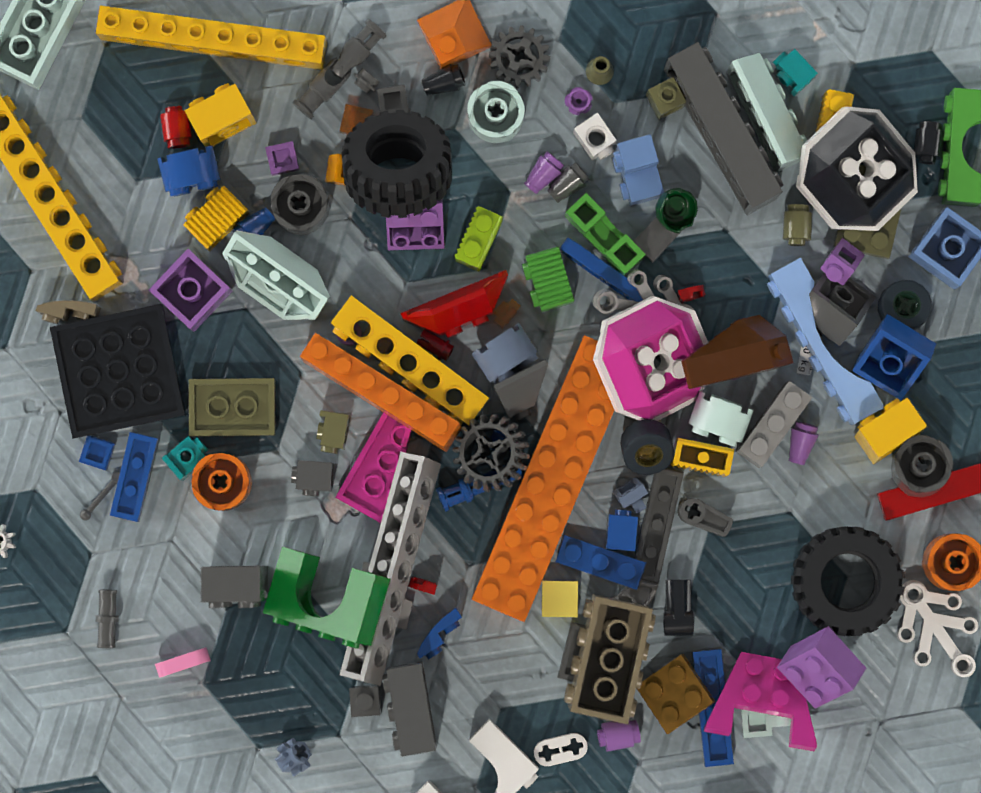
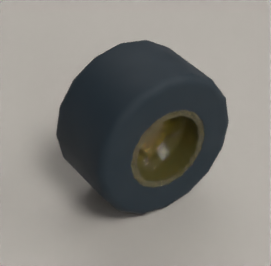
M644 419L634 422L622 433L620 441L625 465L631 471L640 475H652L666 469L672 462L674 447L669 429L663 423Z

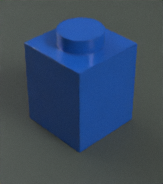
M615 509L614 515H608L605 549L635 551L638 517H633L632 511Z

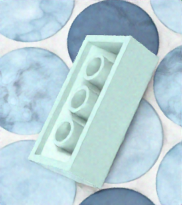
M757 53L732 61L726 73L762 147L769 157L773 170L780 172L799 163L802 145L807 141V138L804 134H799L795 126L798 124L793 110H787L783 101L786 99L785 93L779 83L775 85L771 77L773 69L767 58L763 59L761 54Z

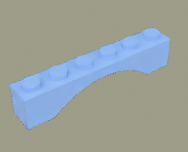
M799 258L771 273L768 276L770 282L767 283V286L773 297H779L784 305L781 311L787 322L794 323L797 329L795 336L802 348L807 346L812 355L809 357V361L816 372L820 371L825 379L823 386L830 397L834 396L839 404L836 409L841 419L853 425L883 409L884 405L871 382L861 379L844 369L823 345L815 326L809 296L815 282L802 259Z

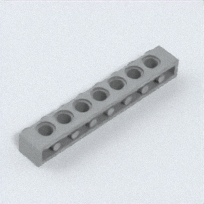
M400 452L368 569L370 573L390 578V583L372 645L360 644L359 649L347 646L339 674L341 676L381 686L382 676L385 672L441 466L440 463L429 458Z

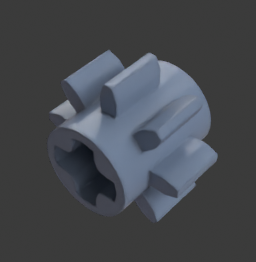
M291 738L286 743L284 742L277 747V751L280 754L275 761H277L282 772H291L292 776H296L311 766L307 760L312 756V753H310L305 742H296L295 738Z

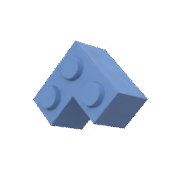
M651 134L617 143L616 150L611 158L615 173H621L623 183L619 184L623 200H628L629 205L633 206L660 198L664 190L657 169L659 161Z

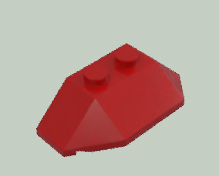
M503 270L400 313L402 319L409 324L426 329L436 335L442 336L446 334L447 338L462 333V327L471 323L474 327L490 321L488 316L494 313L508 279V273L506 270Z

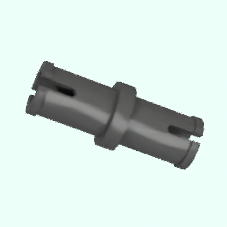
M101 589L98 590L99 614L95 618V622H98L97 648H115L116 622H119V616L116 615L117 590Z

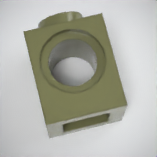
M674 77L648 89L646 94L658 120L683 109L686 104V100Z

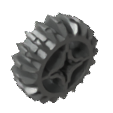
M492 414L490 420L487 416L481 415L480 424L475 419L470 420L472 429L470 430L463 426L461 430L465 434L464 438L460 436L455 437V440L461 443L460 448L453 447L452 449L453 452L460 454V457L453 459L454 464H462L458 468L457 473L459 475L466 474L464 477L465 483L470 484L473 482V488L478 490L483 486L485 492H490L492 487H494L495 491H502V482L506 487H511V477L516 480L521 479L520 474L517 472L518 468L521 470L527 469L526 465L521 464L522 459L530 458L529 454L522 453L523 449L529 447V443L520 442L525 437V433L522 431L516 432L518 424L513 422L509 425V418L502 417L499 421V417L496 414ZM499 430L507 438L503 441L493 442L491 438L486 436L485 432ZM477 441V453L471 456L473 445ZM489 447L495 449L492 453L493 459L487 457L490 454ZM511 450L510 460L506 466L504 456ZM489 464L492 469L496 470L497 474L483 476L476 470V467Z

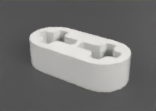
M569 733L539 741L534 748V757L540 765L552 766L582 758L586 754L588 746L581 734ZM576 738L577 742L583 743V747L579 748V753L573 754L572 750L562 751L563 746L571 744L570 739ZM548 745L549 749L559 748L560 751L551 754V760L546 761L543 756L539 757L538 752L543 751L542 746Z

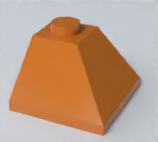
M457 0L417 20L440 69L449 64L453 66L492 47L470 0Z

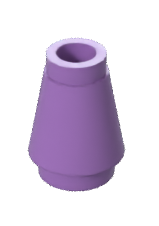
M547 151L543 156H539L524 184L535 194H538L540 190L562 173L560 170L564 165Z
M796 421L795 427H791L790 456L788 461L805 465L819 436L817 434V426Z

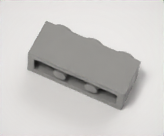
M786 382L736 452L757 468L763 467L813 397L792 382Z

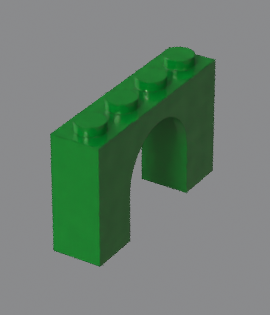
M282 547L263 613L273 616L272 622L289 626L290 622L295 623V629L310 634H312L313 629L320 631L318 637L335 641L336 637L342 638V644L359 649L360 644L371 646L390 578L352 568L341 604L330 615L321 617L315 611L311 600V588L320 557Z

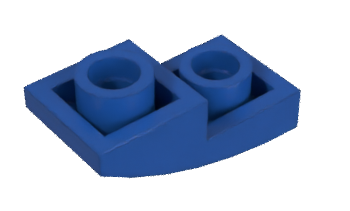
M457 608L446 614L428 633L417 652L419 658L426 656L429 660L443 651L440 645L444 643V640L439 632L444 630L445 634H448L460 626L458 620L462 618V615Z

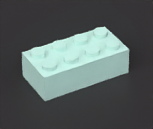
M12 0L0 23V71L39 90L85 0Z

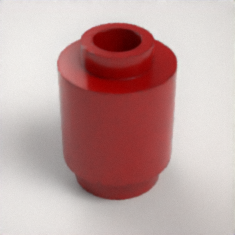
M182 106L165 108L166 113L161 114L160 118L164 142H167L168 149L190 146V139H192L190 120L185 111L182 110Z

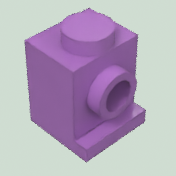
M842 238L828 255L820 269L826 273L830 281L838 282L843 286L854 273L865 254ZM842 251L853 259V262L851 264L838 255L839 252Z

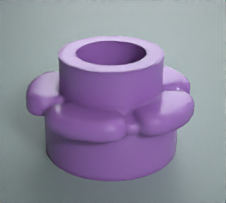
M575 87L571 89L570 94L566 95L565 105L569 107V112L574 115L585 114L590 111L593 98L588 90ZM581 99L582 102L577 104L576 100Z

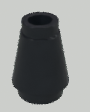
M449 64L422 80L427 96L460 91V87L466 86L459 64L454 66Z

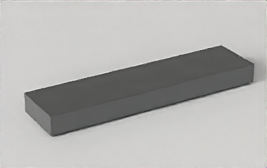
M666 468L653 475L634 558L647 563L641 580L659 584L684 472Z

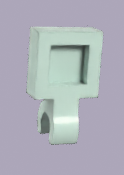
M741 709L743 738L772 736V727L791 725L790 718Z

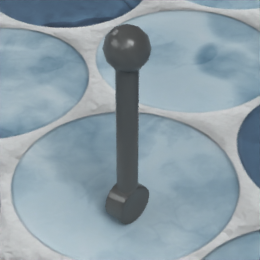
M114 473L111 476V482L87 509L80 512L82 520L87 521L90 519L91 512L118 483L120 473Z

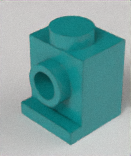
M796 49L792 50L789 54L784 51L773 61V64L776 66L775 70L778 72L776 74L777 78L786 87L790 85L793 88L790 93L793 97L802 91L818 74Z
M188 436L167 455H164L162 460L179 480L184 481L193 473L197 463L207 456L205 453L208 451V448L198 437L193 440ZM184 451H189L192 455L188 462L182 460V453Z

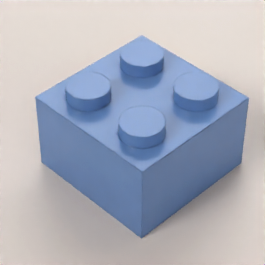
M946 207L939 213L908 257L955 290L963 284L981 259V231Z

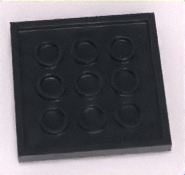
M163 304L50 327L72 439L186 415Z

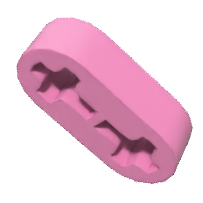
M207 647L157 663L155 667L160 678L209 662L211 659Z

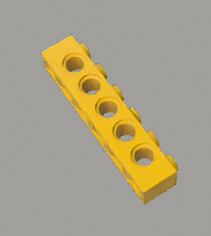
M352 295L330 323L335 327L332 330L335 335L345 342L348 338L356 342L358 345L355 349L368 359L371 355L381 361L378 364L381 369L391 376L394 372L404 378L401 383L414 393L419 389L427 395L424 398L427 403L437 409L442 406L450 412L448 416L458 421L460 425L465 423L469 426L470 420L476 417L489 399L488 396ZM359 321H365L370 326V333L365 337H359L354 332V325ZM382 338L390 339L393 343L392 352L389 354L380 353L377 349V342ZM405 355L413 356L416 360L415 369L404 371L400 366V359ZM427 372L437 374L439 383L435 388H427L424 385L423 376ZM450 389H457L462 395L461 402L456 406L450 405L446 400V394Z

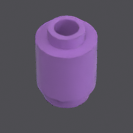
M629 720L628 724L614 721L601 723V729L597 730L599 746H605L607 752L634 747L635 743L641 742L637 720Z

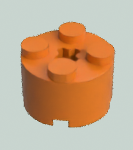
M226 453L207 455L197 463L193 470V494L207 508L218 511L232 510L240 506L250 494L252 487L250 471L242 460ZM217 476H227L228 479L225 481L227 484L226 488L216 487L218 484Z
M943 534L936 537L928 544L923 554L922 568L926 577L933 585L943 590L963 591L972 588L981 580V545L975 539L965 534ZM950 557H958L956 560L959 565L958 568H950Z

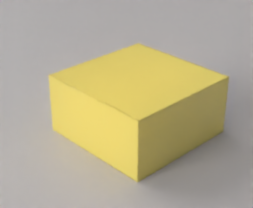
M542 581V617H578V581Z

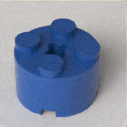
M213 146L205 147L206 153H204V149L198 151V148L167 155V162L162 157L157 159L165 192H169L170 197L191 193L190 188L195 186L198 187V190L218 187L217 181L221 180Z

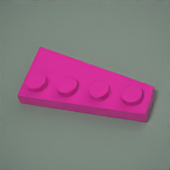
M383 412L335 498L381 523L400 452H407L412 430Z

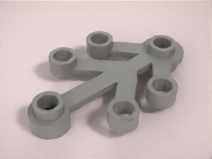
M639 269L631 270L627 277L628 282L637 288L642 299L654 296L647 284L646 274ZM640 274V281L634 283L635 275ZM658 275L654 279V288L663 293L666 301L694 310L688 304H681L672 288L673 282L669 277ZM666 280V286L660 289V282ZM608 289L599 290L593 297L594 307L603 314H610L616 309L623 311L639 303L618 298L616 294ZM603 296H607V302L601 305L600 299Z

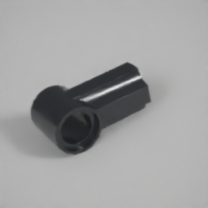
M665 580L666 610H664L663 614L664 636H693L694 614L693 610H691V580Z

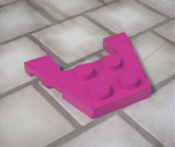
M741 652L704 726L703 732L729 736L732 733L734 708L790 718L789 747L813 752L817 748L807 700L777 668L782 659Z

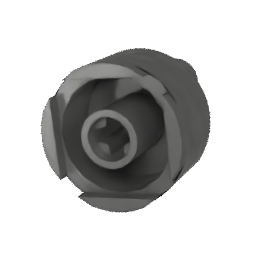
M306 174L287 176L275 185L271 194L272 213L279 225L290 233L308 235L318 230L327 220L330 210L328 196L321 183L312 176ZM305 199L306 207L296 210L294 202L296 200L301 202Z
M926 435L914 436L900 446L892 459L891 473L893 480L908 496L927 497L933 495L950 478L953 458L948 447L940 440ZM918 461L921 464L926 463L928 465L925 472L922 469L918 470L916 468V465L919 463Z

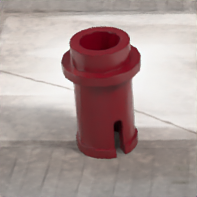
M424 329L420 335L422 338L418 339L416 344L438 356V360L443 359L447 361L455 346L451 344L450 340L444 341Z

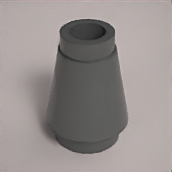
M575 162L571 166L567 165L547 191L559 203L561 200L586 187L585 183L590 178Z

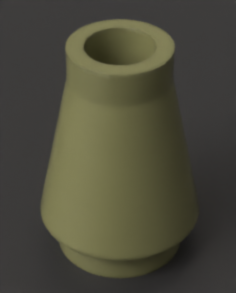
M599 56L594 58L586 66V76L593 84L604 85L613 77V65L606 57ZM596 65H604L606 69L598 70Z

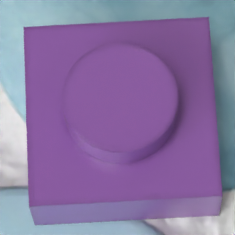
M293 141L265 147L272 176L300 170Z

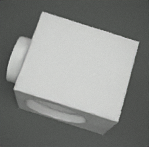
M598 113L574 128L573 134L592 161L597 157L603 160L615 151L613 147L616 145L617 140ZM592 133H600L604 137V143L599 146L592 145L588 137Z

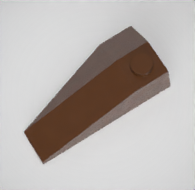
M761 315L735 320L727 329L715 335L714 339L681 361L689 389L767 372L794 363L787 336Z

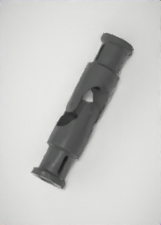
M367 19L365 22L366 26L356 37H351L343 46L339 60H336L337 57L332 59L309 83V89L299 100L295 99L292 102L310 120L314 117L313 113L324 101L328 102L347 81L352 72H349V69L362 64L371 54L370 50L380 39L387 37L370 19ZM370 33H371L372 36L366 41V43H364V40H365V39L370 35ZM329 67L334 76L342 79L335 86L328 84L324 77Z

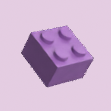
M189 249L149 289L159 301L193 332L233 292L228 285Z
M829 626L790 646L777 666L815 709L854 690L866 670L863 663Z

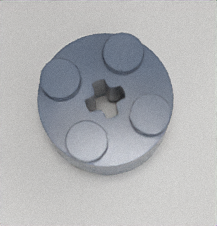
M520 323L486 343L482 348L477 349L472 353V356L489 382L493 381L497 384L515 374L512 370L513 367L517 366L521 370L538 359L535 354L538 351Z

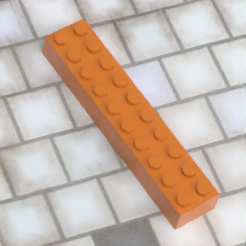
M586 335L582 338L471 599L522 622L526 620L614 413L613 405L593 361L598 341Z

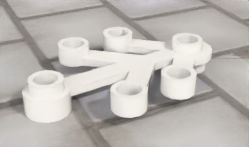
M909 580L903 583L902 587H905L904 595L900 596V601L905 606L902 626L896 632L898 640L904 643L913 641L915 638L913 623L916 610L923 618L918 650L913 654L914 663L921 667L930 664L932 659L930 648L934 634L952 660L951 670L953 673L960 677L971 676L976 668L974 659L959 651L943 626L960 629L966 634H973L978 630L977 620L973 617L958 618L933 613L927 604H941L948 610H957L962 605L961 597L955 593L945 595L929 592L925 585L917 580ZM910 589H915L918 593L917 598L914 600L908 597ZM951 596L957 599L955 607L948 605V599ZM967 620H971L974 624L973 629L967 631L964 627V623ZM903 629H908L911 633L910 637L906 640L901 637ZM921 652L927 655V660L924 663H920L917 659L918 654ZM960 660H964L967 664L966 669L960 671L957 667V663Z

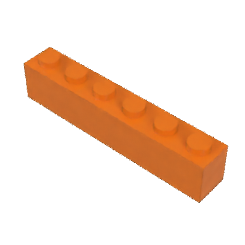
M316 332L300 355L305 364L445 452L448 451L455 437L461 431L462 427L458 421Z

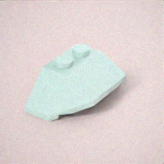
M237 230L222 253L224 259L228 262L229 269L237 286L283 320H315L330 298L318 270L272 237Z

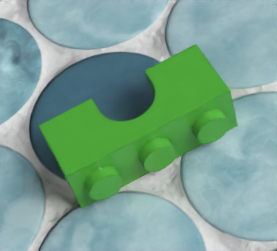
M587 193L565 212V218L622 275L626 276L644 259L646 254L627 234L621 233L610 222L606 212Z

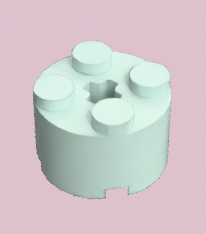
M491 81L478 87L472 93L468 102L469 125L471 130L484 141L490 143L510 141L519 132L524 121L525 107L520 94L512 85L502 81ZM495 107H499L501 113L497 118L492 117V112H490L494 111Z
M699 391L688 422L693 426L692 432L708 437L709 432L720 436V442L734 447L737 442H743L754 410L748 407L746 413L741 411L742 404L711 394L710 399L704 398L705 392Z

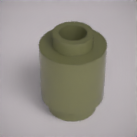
M789 204L787 205V211L784 212L783 240H787L789 246H805V241H811L812 234L810 206Z

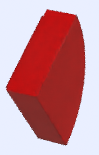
M703 285L681 289L676 292L681 303L702 298L706 295Z
M414 576L410 577L408 583L410 588L435 595L438 586L435 582Z

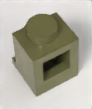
M320 410L319 416L325 418L324 423L319 422L316 439L321 440L320 451L337 454L338 449L345 450L350 416Z

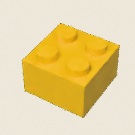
M229 83L224 84L214 90V95L207 99H204V97L197 98L189 103L190 108L184 110L205 147L215 146L256 124L236 84L231 86Z
M898 398L894 399L883 407L884 409L880 411L882 413L876 418L872 414L857 426L858 432L854 438L873 465L900 448L906 440L921 434L927 427L908 398L901 402Z

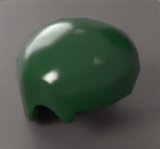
M681 188L669 189L660 196L655 205L656 218L666 230L681 233L683 229L691 227L698 212L697 200L687 190Z

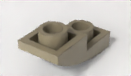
M64 300L37 305L35 311L43 315L42 320L58 324L59 320L68 322L71 311L73 312L72 317L81 320L99 317L101 308L97 304Z

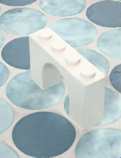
M490 718L470 737L469 741L490 761L496 770L498 785L495 793H516L522 786L527 789L538 778L536 774L539 770L538 766ZM428 780L416 793L442 792Z

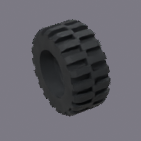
M396 110L394 113L383 111L378 116L374 117V115L366 117L364 123L359 122L352 128V132L350 131L344 140L345 144L342 146L341 154L346 191L361 208L366 207V211L374 215L381 213V216L391 218V215L398 216V218H406L408 214H414V216L422 214L423 209L427 208L429 210L437 204V200H442L450 188L452 182L450 141L441 126L435 125V121L427 116L422 118L421 114L411 111V114L405 113L404 110ZM394 158H405L417 162L411 167L399 170L385 169L377 166L383 161Z
M845 526L831 528L815 535L807 545L801 548L799 551L800 555L793 564L794 573L791 576V584H793L794 592L792 594L794 600L799 605L798 609L814 626L821 629L829 626L836 635L855 637L878 630V627L886 624L891 619V614L898 610L901 604L899 603L900 596L904 595L905 587H902V579L905 578L904 570H901L899 555L893 552L891 549L893 546L887 540L881 539L879 534L861 527ZM842 554L859 556L868 563L874 575V587L870 597L863 604L854 608H841L832 604L824 595L821 587V575L824 567L831 559Z

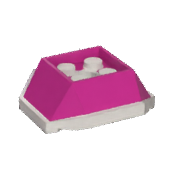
M650 296L602 321L601 334L596 345L593 361L615 412L638 421L644 419L659 421L697 400L699 391H703L705 386L689 389L681 363L682 360L698 348L708 343L694 310ZM659 354L661 363L658 368H655L654 359Z

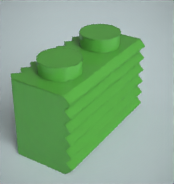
M559 247L525 256L526 263L522 264L525 279H531L534 290L529 292L534 308L539 306L542 313L574 303V297Z

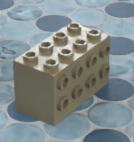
M592 594L591 600L586 599L582 616L587 618L585 628H579L576 644L581 646L579 656H573L570 668L571 674H574L573 684L567 683L564 695L565 703H568L570 712L628 724L629 717H634L637 705L634 694L636 689H640L643 672L640 670L641 662L647 659L650 645L646 642L648 631H653L656 615L652 614V608Z

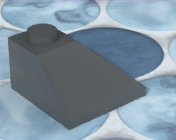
M825 272L809 293L817 330L839 347L858 326L876 298L853 279L849 278L842 286L838 282L830 281Z
M546 359L494 385V391L509 419L515 417L516 421H519L532 414L530 409L535 406L548 367Z

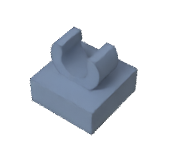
M637 477L612 491L623 508L630 505L636 514L646 509L641 498L647 495L648 492Z

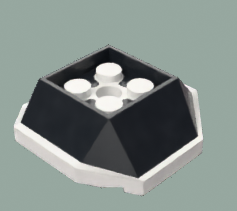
M842 107L802 145L796 187L831 229L878 231L918 192L915 152L880 110ZM861 162L866 167V172L863 176L859 172Z

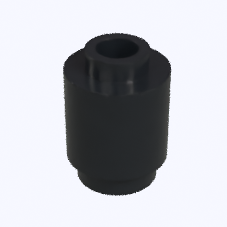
M931 121L919 123L914 143L915 158L919 159L918 163L933 165L936 163V160L942 159L944 131L942 130L941 123Z

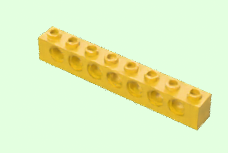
M101 5L99 7L96 34L103 41L319 70L324 68L327 49L325 35Z
M0 93V119L9 118V126L5 130L0 131V159L89 299L95 302L123 284L119 278L123 273L114 260L109 262L104 255L108 250L99 236L94 239L89 229L92 228V225L84 213L79 215L74 208L77 201L69 189L64 191L58 183L62 178L53 165L48 167L43 158L47 154L39 142L34 144L28 136L32 131L23 118L18 120L13 111L17 107L8 94L3 97ZM23 141L25 145L24 150L20 154H13L12 146L14 143ZM32 165H39V174L34 178H28V168ZM48 188H53L55 191L54 198L51 201L44 202L42 200L43 192ZM62 212H69V222L63 226L58 225V215ZM79 235L84 236V246L81 249H73V239ZM93 259H99L100 269L95 273H89L87 270L88 263Z

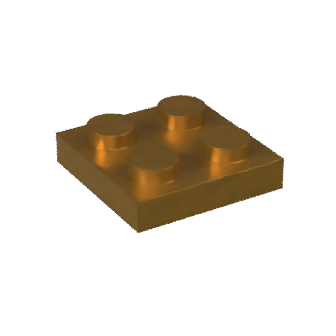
M681 654L642 681L640 689H637L667 735L716 702L684 654Z

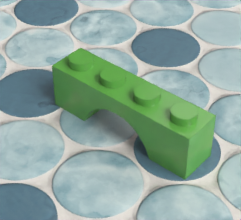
M954 88L949 93V96H945L944 112L948 113L947 124L944 123L942 128L946 149L945 152L942 151V159H940V168L944 169V178L939 181L938 196L942 197L943 205L976 207L981 204V174L973 170L966 162L962 152V142L969 128L981 124V90Z

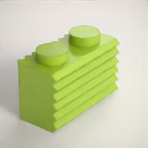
M478 206L475 208L476 212L473 213L471 222L468 223L469 227L466 228L462 243L459 244L460 248L457 249V254L454 255L457 263L480 272L503 218L494 212Z

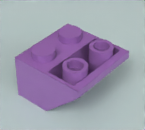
M443 199L437 200V204L431 209H423L422 214L416 216L408 214L406 218H398V216L391 215V218H386L388 250L444 249Z

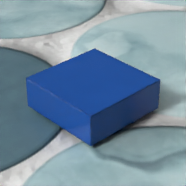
M89 435L86 438L79 462L107 471L116 444Z

